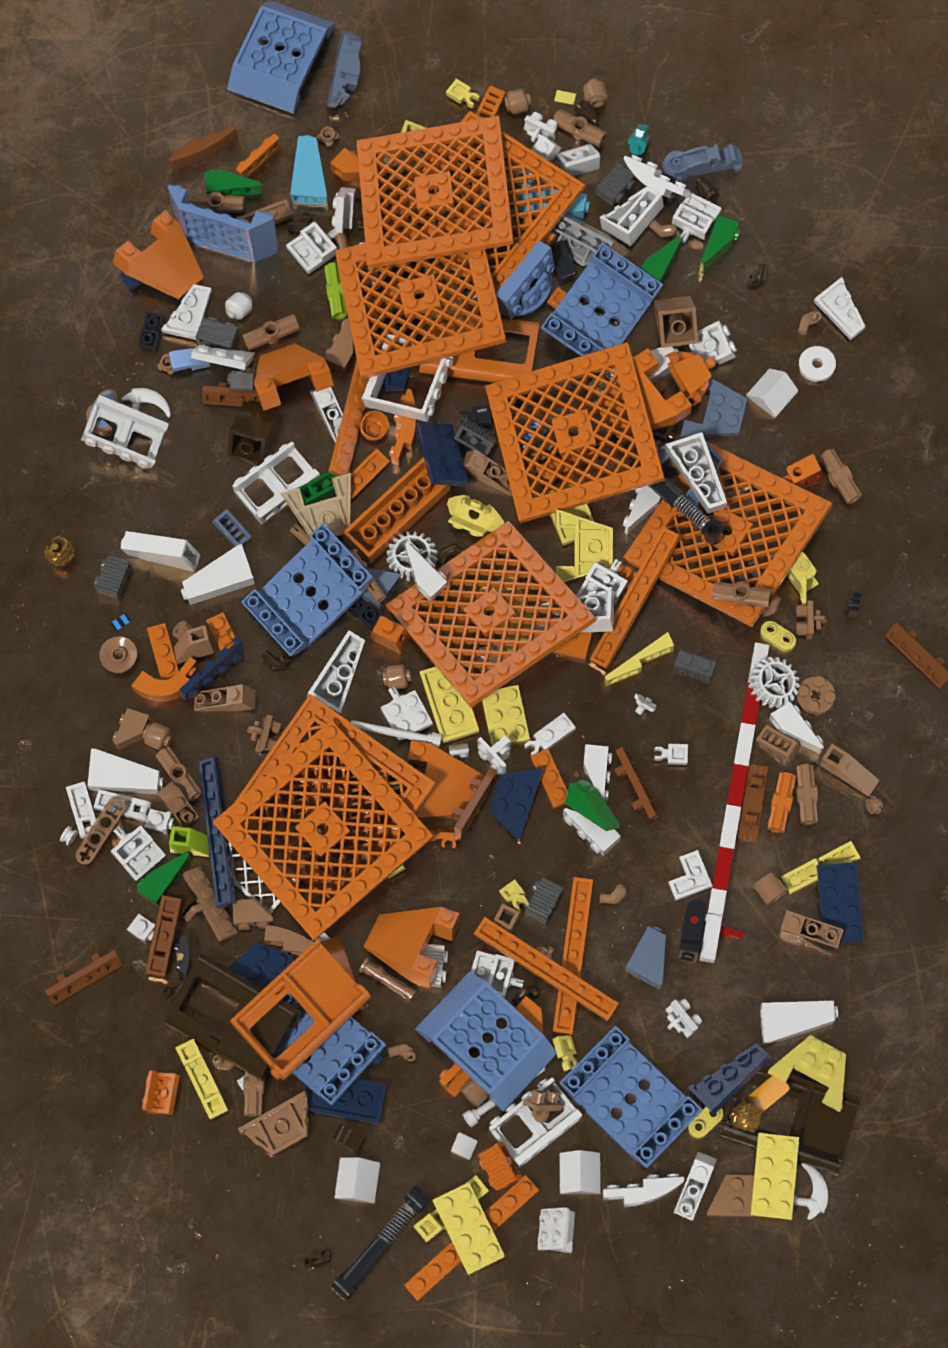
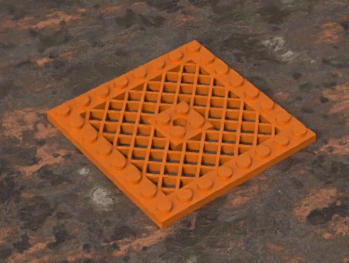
M469 111L461 122L482 118ZM502 132L505 162L508 161L509 167L506 168V173H510L507 185L511 184L512 190L508 191L509 197L513 196L514 202L510 203V208H515V214H511V220L516 219L517 222L516 226H512L513 232L518 231L519 237L513 238L515 245L511 250L510 245H507V251L498 253L497 247H495L494 254L487 255L488 260H496V265L489 266L490 272H493L491 276L495 293L498 292L537 242L544 241L586 188L585 184L504 132ZM457 144L453 150L458 152L462 147ZM439 148L436 154L440 156L444 150ZM483 149L480 153L484 155L485 150ZM466 151L463 156L469 157L472 153ZM448 154L445 160L450 161L454 156ZM432 157L428 163L432 165L436 159ZM458 160L455 166L459 168L462 164ZM511 161L517 164L518 166H512ZM440 163L437 169L441 171L445 165ZM470 166L466 168H470V172L473 170V168H471ZM424 167L420 173L424 174L427 168ZM523 171V177L513 178V172ZM526 171L533 175L526 176ZM477 173L474 178L478 179L481 178L483 175L481 173ZM460 175L456 181L461 184L465 178ZM487 179V180L485 181V183H484V184L487 185V186H488V179ZM537 180L538 186L528 187L527 181ZM540 180H542V181L545 182L546 184L541 185V184H540ZM524 182L525 188L515 190L514 184ZM472 183V186H467V188L471 190L475 184ZM409 186L405 192L407 193L411 187ZM479 188L476 194L481 196L485 190ZM434 189V192L430 194H437V189ZM543 190H552V195L542 197ZM464 191L460 192L461 199L464 198ZM539 191V198L529 199V193ZM416 192L412 195V197H414L415 199H416ZM526 194L527 200L517 201L516 195ZM488 195L486 200L490 202V196ZM471 197L467 203L473 205L476 199ZM408 200L403 206L409 208L412 202ZM543 202H548V204L544 207ZM540 203L541 209L531 211L530 205ZM463 206L460 213L464 215L469 209ZM528 206L527 212L518 213V207ZM478 207L477 209L482 212L486 207ZM417 208L413 211L414 213H420ZM399 210L395 215L400 218L404 212ZM490 211L487 215L492 218V214ZM426 214L423 219L428 221L431 217H428ZM443 214L442 216L446 218L449 214ZM532 216H537L536 219L533 221ZM408 217V218L405 220V222H407L408 224H410V223L414 220V218L411 217V218H412V220H411V219H409V217ZM529 217L530 223L520 225V218ZM391 219L387 225L392 227L396 221ZM483 219L479 224L485 227L488 221ZM419 222V223L415 226L416 229L422 228V227L419 225V224H422L421 222ZM401 225L396 231L402 233L406 228ZM521 230H526L525 233L521 235ZM447 255L444 257L450 260V258L453 255ZM458 257L455 263L461 265L464 259ZM499 258H504L499 264ZM468 263V265L465 268L471 271L470 265ZM453 267L450 268V270H452L453 272H456L457 270ZM462 272L460 276L465 279L467 274Z
M499 116L356 141L367 266L369 269L514 244ZM475 141L480 144L476 149L471 147ZM457 144L462 147L458 152L453 150ZM439 147L444 150L440 156L435 153ZM483 149L485 150V155L480 153ZM421 151L426 153L422 159L417 156ZM466 151L472 153L468 158L463 156ZM403 154L408 156L404 162L399 159ZM448 154L454 156L450 161L445 160ZM385 157L390 159L386 165L382 163ZM430 157L436 159L432 165L427 163ZM476 157L482 159L477 165L472 162ZM413 160L418 162L414 168L409 166ZM458 160L463 162L459 168L455 166ZM395 163L400 165L396 171L391 169ZM440 163L445 165L441 171L437 169ZM485 164L487 171L482 168ZM378 166H379L380 168H382V170H381L379 173H378ZM422 166L427 168L424 174L419 172ZM468 166L473 168L469 174L464 172ZM405 169L409 171L406 177L400 175ZM450 169L455 171V173L452 176L449 171ZM387 172L391 174L388 180L383 178ZM478 172L483 175L479 180L474 178ZM460 175L465 178L461 184L456 181ZM396 179H399L401 182L397 187L392 184ZM487 179H488V186L484 184ZM470 181L475 184L471 190L466 187ZM379 182L384 184L381 188ZM406 185L411 187L407 193L402 190ZM388 188L393 190L389 196L384 193ZM479 188L485 190L481 196L476 194ZM433 189L439 190L438 193L434 195L430 194V191ZM461 191L467 193L463 199L458 197ZM415 192H416V199H415L414 197H412V195H413ZM398 194L403 196L399 202L394 200ZM488 195L490 196V202L486 200ZM381 197H382L383 199H385V201H384L382 204H381ZM471 197L476 199L473 205L467 203ZM408 200L411 201L412 204L409 208L403 206ZM455 200L458 204L455 208H452ZM390 203L393 204L394 208L391 211L385 209ZM481 203L487 206L482 212L477 209ZM463 206L469 209L464 215L459 212ZM416 208L420 212L418 215L413 212ZM399 210H402L404 214L400 218L395 215ZM448 210L450 214L446 218L443 217L441 214ZM490 211L492 214V218L487 215ZM382 213L386 215L384 219L382 218ZM427 213L432 215L428 221L423 219ZM473 213L478 215L474 221L469 219ZM409 216L414 218L410 224L405 222ZM455 216L460 218L456 224L451 222ZM391 219L396 221L392 227L387 225ZM437 219L442 221L438 227L433 225ZM483 219L488 221L485 227L479 225ZM419 222L424 224L420 230L415 228ZM465 222L470 225L466 231L460 228ZM401 225L404 226L406 229L402 233L396 231ZM447 225L450 226L452 229L448 233L442 231ZM430 228L434 232L428 237L424 233ZM412 231L416 235L410 240L406 236ZM394 234L398 238L392 243L388 239Z
M473 214L469 219L474 221L478 216ZM460 218L451 220V222L456 224ZM465 222L460 228L466 231L470 225ZM447 225L442 231L448 233L452 228ZM429 228L424 234L429 237L434 231ZM411 231L406 237L411 240L416 234ZM393 235L388 240L393 243L398 237ZM365 243L335 251L361 379L507 342L485 249L467 252V255L464 253L453 254L450 260L444 256L436 257L432 265L426 262L428 259L414 261L418 263L414 269L408 267L411 262L394 264L400 268L396 274L391 272L394 265H388L386 268H371L368 273L362 271L367 265ZM458 257L464 259L461 265L455 263ZM440 262L446 264L443 270L437 268ZM468 263L470 265L471 271L465 268L468 265ZM423 266L428 268L425 274L419 272ZM451 267L457 269L454 275L447 273ZM376 270L382 272L379 278L373 276ZM404 271L411 273L407 279L401 277ZM433 271L439 274L436 279L434 274H432ZM462 272L467 274L464 281L458 278ZM359 275L364 277L362 281H360ZM387 275L392 277L389 284L384 282ZM444 277L450 279L446 285L440 283ZM472 278H473L474 286L471 285V284H469V282L471 281ZM369 280L375 282L371 289L366 286ZM397 281L400 282V283H398L399 289H397V288L394 287V285L397 283ZM454 283L460 285L457 291L451 289ZM379 286L385 288L382 294L376 292ZM437 287L442 289L440 294H438ZM465 288L471 290L468 296L461 294ZM363 291L367 292L365 297L363 296ZM390 291L396 293L393 299L386 297ZM418 293L424 294V297L421 299L415 298ZM447 293L453 295L450 301L444 299ZM475 294H476V296H477L478 302L475 301V300H473V297L475 296ZM372 296L378 298L374 304L369 302ZM400 297H401L402 305L399 304V303H397V301L400 299ZM458 298L464 300L460 307L454 304ZM383 301L388 303L385 310L379 307ZM441 303L446 305L443 311L439 310L442 309ZM468 304L475 306L471 312L465 310ZM366 306L371 308L368 313L366 310ZM393 307L399 309L396 315L390 313ZM451 308L457 311L453 317L447 314ZM479 309H480L481 317H479V316L476 315L477 312L479 311ZM376 311L381 313L378 320L372 317ZM403 313H404L405 317L407 318L406 321L403 320V319H401V316L403 315ZM433 313L439 315L435 322L429 319ZM461 314L468 316L464 322L458 320ZM386 317L392 319L389 325L382 323ZM414 318L421 320L417 326L411 324ZM443 319L449 321L446 327L440 325ZM472 319L478 322L475 328L469 326ZM369 322H371V323L374 324L371 329H370ZM397 322L402 324L399 331L393 328ZM425 323L431 325L428 332L422 329ZM454 324L460 326L456 333L451 330ZM379 327L385 329L381 336L375 333ZM407 328L413 330L410 336L404 334ZM436 329L442 331L439 337L432 335ZM389 333L395 335L392 341L386 339ZM418 333L424 336L420 342L415 340ZM372 337L377 339L375 344H373ZM400 338L406 340L402 347L397 345ZM382 343L388 345L385 351L378 349Z
M628 342L485 385L520 523L554 514L556 509L564 511L665 481ZM601 372L599 376L594 375V373ZM606 372L613 374L610 382L603 379ZM583 377L580 382L577 381V380H575V379H578V378ZM589 377L596 380L592 387L585 385ZM617 378L619 380L620 387L614 385ZM571 382L578 385L574 393L567 390ZM600 383L607 386L603 393L596 390ZM553 388L560 391L556 398L549 395ZM582 388L589 391L585 399L578 396ZM611 388L618 391L614 399L607 396ZM528 393H529V395L527 396V398H525V397L522 396V395H525V394H528ZM535 393L542 396L538 404L531 401ZM564 393L571 396L567 404L560 401ZM593 394L600 397L596 404L589 401ZM622 395H623V399H624L625 405H624L623 403L619 402V399L621 398ZM517 399L524 401L520 409L513 406ZM546 399L553 402L549 410L542 406ZM575 399L582 402L578 410L571 407ZM604 400L611 402L607 410L600 407ZM528 405L535 407L531 415L524 412ZM557 405L564 407L560 415L553 412ZM586 405L593 408L590 415L587 409L584 410ZM616 405L623 408L618 416L611 413ZM511 410L517 412L514 419ZM539 410L546 413L542 421L536 418ZM597 411L604 413L601 421L594 419ZM626 412L628 414L629 421L623 419ZM522 415L528 418L524 426L518 423ZM550 416L555 417V419L551 420L553 426L547 424ZM609 416L616 419L612 427L605 424ZM533 421L539 424L535 432L529 429ZM591 422L598 425L595 431H593ZM620 422L627 425L623 433L616 430ZM515 426H516L517 428L521 429V432L519 433L518 436H517V432H516ZM544 427L550 429L547 437L540 435ZM602 427L609 431L605 438L598 435ZM572 429H578V435L574 437L569 435ZM631 429L634 439L628 436V433ZM526 432L533 435L528 443L522 440ZM613 433L620 436L616 444L609 441ZM554 434H555L557 443H555L554 441L551 440V438L553 437ZM537 438L544 441L540 448L533 446ZM596 439L602 442L598 449L593 447L597 446ZM624 439L632 442L627 450L620 447ZM520 444L526 446L523 452L521 451ZM548 444L555 447L551 454L544 452ZM606 445L613 447L610 455L602 452ZM635 446L637 448L638 455L632 453ZM530 449L537 452L533 460L526 457ZM582 450L580 455L575 453L577 451ZM588 450L595 453L591 461L584 458ZM618 450L625 453L621 461L614 458ZM558 451L561 456L565 455L562 460L555 457ZM541 455L548 458L544 466L537 463ZM570 455L577 458L573 466L566 463ZM599 456L607 459L603 466L596 464ZM629 456L636 459L632 467L625 464ZM524 461L530 463L527 470ZM552 461L559 464L555 472L548 468ZM582 461L589 464L584 472L577 469ZM611 462L618 465L614 473L607 469ZM534 466L541 469L537 477L530 474ZM563 467L570 469L567 477L559 474ZM593 467L600 470L596 478L589 475ZM622 467L627 469V471L620 472ZM545 472L552 475L548 483L541 480ZM575 472L581 475L578 483L571 480ZM604 473L610 475V476H606V477L601 478ZM528 477L534 480L531 487ZM556 478L563 480L560 488L553 486ZM586 478L591 480L590 482L584 483ZM539 483L546 486L541 494L534 491ZM568 484H570V485L573 486V487L566 488V486H567ZM550 489L555 491L553 493L547 494Z
M707 442L723 459L717 473L727 501V510L721 509L718 512L715 511L713 515L706 517L710 520L719 521L723 526V531L731 529L732 533L730 535H723L720 543L711 545L705 541L701 530L694 532V523H691L689 519L686 522L678 523L677 518L684 516V514L679 512L677 508H672L662 499L624 555L623 560L640 569L662 527L671 531L677 530V533L681 536L678 541L681 547L673 550L670 555L671 562L667 561L658 579L753 627L765 607L753 605L741 607L735 602L712 599L714 585L712 582H721L720 580L731 578L734 585L745 583L750 587V585L756 584L754 588L772 590L773 597L832 508V503ZM720 471L726 473V475L721 476ZM680 473L674 484L682 492L686 493L691 488ZM733 479L734 485L724 487L723 481ZM736 479L742 482L737 484ZM749 487L750 493L739 494L738 489ZM752 487L758 490L753 492ZM736 490L737 496L726 497L727 492ZM765 495L766 501L756 503L754 497ZM768 495L774 498L769 500ZM752 498L753 504L742 505L743 500ZM699 502L696 508H698V511L701 510V513H703L705 509ZM739 502V508L730 510L728 504ZM784 502L791 506L785 508ZM781 503L782 509L772 511L771 505ZM768 506L769 512L758 513L759 508ZM755 510V516L746 518L745 512ZM798 512L799 517L788 519L787 513ZM742 513L743 518L737 516L736 514ZM784 514L785 520L775 523L774 517ZM771 518L772 524L762 526L761 520ZM674 519L675 525L669 526ZM758 521L759 527L753 528L752 522ZM796 523V525L791 531L790 525ZM690 527L691 533L681 535L680 529ZM788 527L789 532L778 534L777 528ZM774 529L775 535L765 538L764 532ZM712 530L709 533L714 535L718 532L716 530ZM761 533L762 539L752 541L751 535ZM701 536L703 542L697 543L695 537ZM748 536L749 542L743 543ZM693 538L694 544L683 545V540ZM786 538V540L781 546L780 540ZM778 542L779 547L768 549L767 543ZM764 544L765 550L755 553L754 547ZM709 546L710 552L699 554L698 549ZM712 546L719 550L713 551ZM751 548L752 554L742 556L741 550ZM696 550L697 556L686 557L685 552ZM738 551L739 557L733 559L728 558V554L734 557ZM683 553L684 559L673 561V555ZM776 553V555L771 561L770 555ZM725 554V561L715 562L714 557ZM768 557L769 562L758 564L757 558ZM712 558L713 564L702 566L701 560ZM754 559L755 565L745 568L744 562ZM699 561L700 567L689 569L688 564ZM741 563L742 569L731 570L730 565ZM686 565V569H687V570H685V569H683V568H681V567H679V566ZM728 566L729 572L718 574V568ZM715 569V576L705 577L704 572ZM766 569L761 576L760 570ZM757 571L759 577L748 579L747 573ZM702 573L703 579L695 574ZM744 574L745 580L735 583L734 577Z
M509 521L436 570L437 572L441 571L447 578L446 590L437 595L445 596L444 601H436L435 597L430 602L417 589L415 584L385 604L387 610L400 625L405 627L409 636L470 708L596 622L595 616ZM498 553L506 554V559L497 558ZM483 564H491L490 569H482ZM496 565H504L503 570H495ZM509 565L517 566L516 571L508 570ZM467 575H476L475 580H467ZM480 575L489 576L488 581L480 580ZM493 576H502L501 581H493ZM506 577H515L514 582H506ZM519 578H528L527 583H520ZM452 585H460L459 591L451 590ZM465 586H473L472 591H464ZM478 587H486L485 592H477ZM491 587L499 588V592H497L494 588L491 590ZM504 588H512V593H503ZM517 589H525V594H516ZM530 589L539 590L538 595H529ZM449 597H458L457 602H449ZM470 597V603L462 602V598ZM515 600H523L522 606L514 605ZM528 601H536V606H527ZM541 602H549V607H540ZM554 603H555L559 608H553ZM421 606L429 607L428 612L420 611ZM434 607H442L441 613L433 612ZM447 608H455L454 613H446ZM460 608L463 609L465 614H459ZM489 610L495 611L490 616L485 615V613ZM515 612H521L520 617H517ZM525 613H534L533 618H525ZM547 613L546 619L538 618V614ZM552 614H561L560 620L551 619ZM431 619H440L439 624H431ZM452 619V625L444 624V620ZM466 620L465 626L457 625V621ZM510 623H518V628H509ZM523 624H532L531 630L522 629ZM536 625H545L544 630H535ZM442 631H450L449 636H441ZM455 631L463 632V636L454 637ZM468 632L476 633V637L468 638ZM481 633L485 638L489 636V639L480 638ZM494 634H503L502 640L493 639ZM507 635H516L515 640H507ZM521 635L529 636V640L520 641ZM442 642H447V648ZM461 643L460 649L452 648V644ZM474 644L473 650L465 649V645ZM487 645L486 650H478V646ZM492 645L500 646V650L491 651ZM505 646H512L513 652H504ZM463 655L471 656V660L462 661ZM476 656L485 657L484 662H475ZM489 657H498L497 663H490ZM463 667H469L468 673ZM474 668H482L481 674L473 673Z
M310 694L236 799L237 801L298 749L303 744L301 742L307 734L310 738L313 736V730L321 729L331 719L360 753L367 758L371 765L373 762L383 769L377 772L379 774L384 773V779L389 786L399 784L401 794L398 796L414 814L436 782ZM315 722H317V723L319 724V726H314V727H313V725L315 724ZM326 756L327 766H333L331 765L330 756ZM317 760L313 762V765H317ZM340 760V764H337V766L345 767V764ZM309 769V773L314 772L315 779H318L319 769ZM305 770L300 773L301 778L305 777ZM328 770L329 778L323 775L322 779L332 780V770ZM342 771L343 777L336 778V780L346 781V771ZM388 774L398 781L389 782ZM354 775L350 776V779L356 778ZM302 782V785L294 786L293 791L300 788L304 790V782ZM290 783L289 787L283 788L282 791H289ZM308 783V787L315 786L312 792L317 793L318 783ZM322 783L321 793H331L332 784ZM335 784V794H345V790ZM403 784L408 787L405 792ZM359 785L358 788L349 790L348 795L359 792ZM279 794L278 804L288 805L289 801L282 802V796ZM293 795L292 805L303 802V798L296 800L295 795ZM307 796L306 806H316L317 796ZM320 797V805L327 797ZM334 798V808H344V798ZM348 798L347 808L352 809V807L358 806V802L353 803L355 799ZM362 799L361 808L366 809L365 804H371L372 800L365 801ZM376 801L375 809L380 810L379 803ZM264 807L267 817H271L270 808L272 807ZM279 808L280 817L277 818H287V815H284V809ZM293 809L294 814H291V818L299 819L302 813H298L297 809ZM306 810L305 815H310L314 810ZM333 811L343 822V819H341L343 812ZM348 812L349 818H346V822L354 823L357 817H353V813ZM362 813L363 815L360 816V819H363L364 823H368L367 818H371V814ZM385 814L374 815V817L377 816L378 824H382L381 816ZM388 816V825H397L393 821V819L390 816ZM249 820V830H259V820ZM263 821V823L268 822V829L272 831V821ZM245 822L241 824L243 828H245ZM281 822L282 830L276 832H286V822ZM320 825L319 827L323 826L324 834L328 832L327 825ZM351 826V832L347 836L352 835L355 837V826ZM369 827L359 830V834L366 833V837H369ZM296 828L290 829V832L296 831L297 833H299V831ZM373 828V831H377L373 838H383L384 828ZM387 829V839H397L398 829ZM252 834L258 840V834ZM262 835L261 843L263 845H271L272 835ZM283 836L284 842L276 837L275 845L285 846L286 836ZM297 837V842L289 843V846L299 845L300 837ZM353 840L354 845L344 847V850L354 849L355 840ZM369 841L358 844V851L360 847H366L364 851H368ZM372 841V852H382L383 842ZM386 842V851L391 846H393L394 843ZM275 849L274 855L279 860H284L285 850ZM288 850V860L298 861V852ZM302 851L301 861H309L305 857L312 856V853L304 854V851ZM317 852L315 862H319V856ZM330 853L329 863H333L332 853ZM346 854L343 855V864L353 863V860L346 859ZM357 854V865H367L368 855L360 856V854ZM371 855V864L380 856ZM287 864V867L297 874V864ZM301 865L300 875H310L311 865ZM315 866L314 876H324L322 868H325V866ZM330 867L331 876L328 875V877H335L334 867ZM344 867L345 875H342V878H352L353 868L348 872V868ZM356 868V877L365 869ZM301 879L303 882L310 885V879ZM314 879L313 889L323 890L324 880ZM328 880L327 891H337L338 881ZM343 881L341 883V890L350 882ZM326 894V898L328 900L335 896L332 894Z
M332 719L213 821V824L314 941L434 837ZM329 748H331V750H332L333 752H326V751H327ZM324 756H334L333 766L323 765ZM320 757L319 765H311ZM337 758H339L345 764L346 767L337 766ZM309 769H319L318 779L308 778ZM323 769L333 770L332 780L322 779ZM305 770L304 778H296L301 772ZM336 770L347 771L346 781L336 780ZM350 771L358 781H349ZM294 781L304 782L303 792L293 791ZM308 782L318 783L317 793L307 792ZM290 783V791H282ZM322 783L332 784L331 793H321ZM335 784H345V794H335ZM349 785H359V795H348ZM363 786L372 796L362 795ZM279 794L289 795L288 805L278 804ZM293 795L303 796L302 805H292ZM275 796V804L267 803ZM307 796H317L316 806H306ZM320 797H331L330 807L326 802L320 805ZM334 798H344V808H334ZM348 798L358 799L357 809L347 808ZM362 799L372 800L371 810L361 809ZM377 801L385 811L375 810V802ZM264 807L274 808L273 818L264 817ZM278 808H288L287 818H277ZM260 809V817L252 816ZM292 809H302L301 819H291ZM306 810H314L305 818ZM333 811L343 812V822ZM347 812L357 813L356 823L346 822ZM361 813L371 814L370 824L360 823ZM385 814L384 824H374V815ZM388 815L397 825H388ZM249 820H259V830H249ZM263 821H273L272 831H262ZM243 822H245V829L241 826ZM277 822H287L286 832H276ZM291 823H299L295 827L299 833L290 832ZM322 824L328 826V832L324 835H320L317 831L318 827ZM347 826L356 827L355 837L347 836L351 832ZM360 827H370L369 837H359ZM373 828H384L383 838H373ZM387 829H398L397 839H387ZM401 830L405 833V835L402 838ZM249 834H258V842L256 843ZM262 835H272L271 845H261ZM276 835L286 836L285 846L275 845ZM290 836L300 837L299 847L289 846ZM303 837L312 848L303 847ZM345 840H355L354 850H344ZM341 841L340 849H332ZM369 841L368 851H358V842ZM372 841L383 842L382 852H372ZM386 842L395 843L386 851ZM261 848L271 849L270 858ZM275 849L285 850L284 860L274 859ZM288 850L298 851V861L288 860ZM302 851H312L311 862L301 861ZM316 852L320 857L326 854L325 862H315ZM330 853H340L339 863H329ZM354 854L353 864H343V855ZM357 854L368 855L367 865H357ZM371 855L380 856L371 864ZM274 863L283 864V873ZM287 864H297L296 875L286 874ZM301 865H311L310 875H300ZM315 866H325L324 876H314ZM329 866L339 867L338 877H328ZM343 867L353 868L352 878H342ZM356 868L365 869L356 877ZM287 878H296V886L294 887ZM300 879H310L309 889H299ZM314 879L324 880L323 890H313ZM328 880L338 881L337 891H327ZM341 881L350 882L341 890ZM299 892L309 893L308 903ZM313 893L323 894L322 904H312ZM326 894L335 895L326 903ZM312 907H317L320 909L317 912H315Z

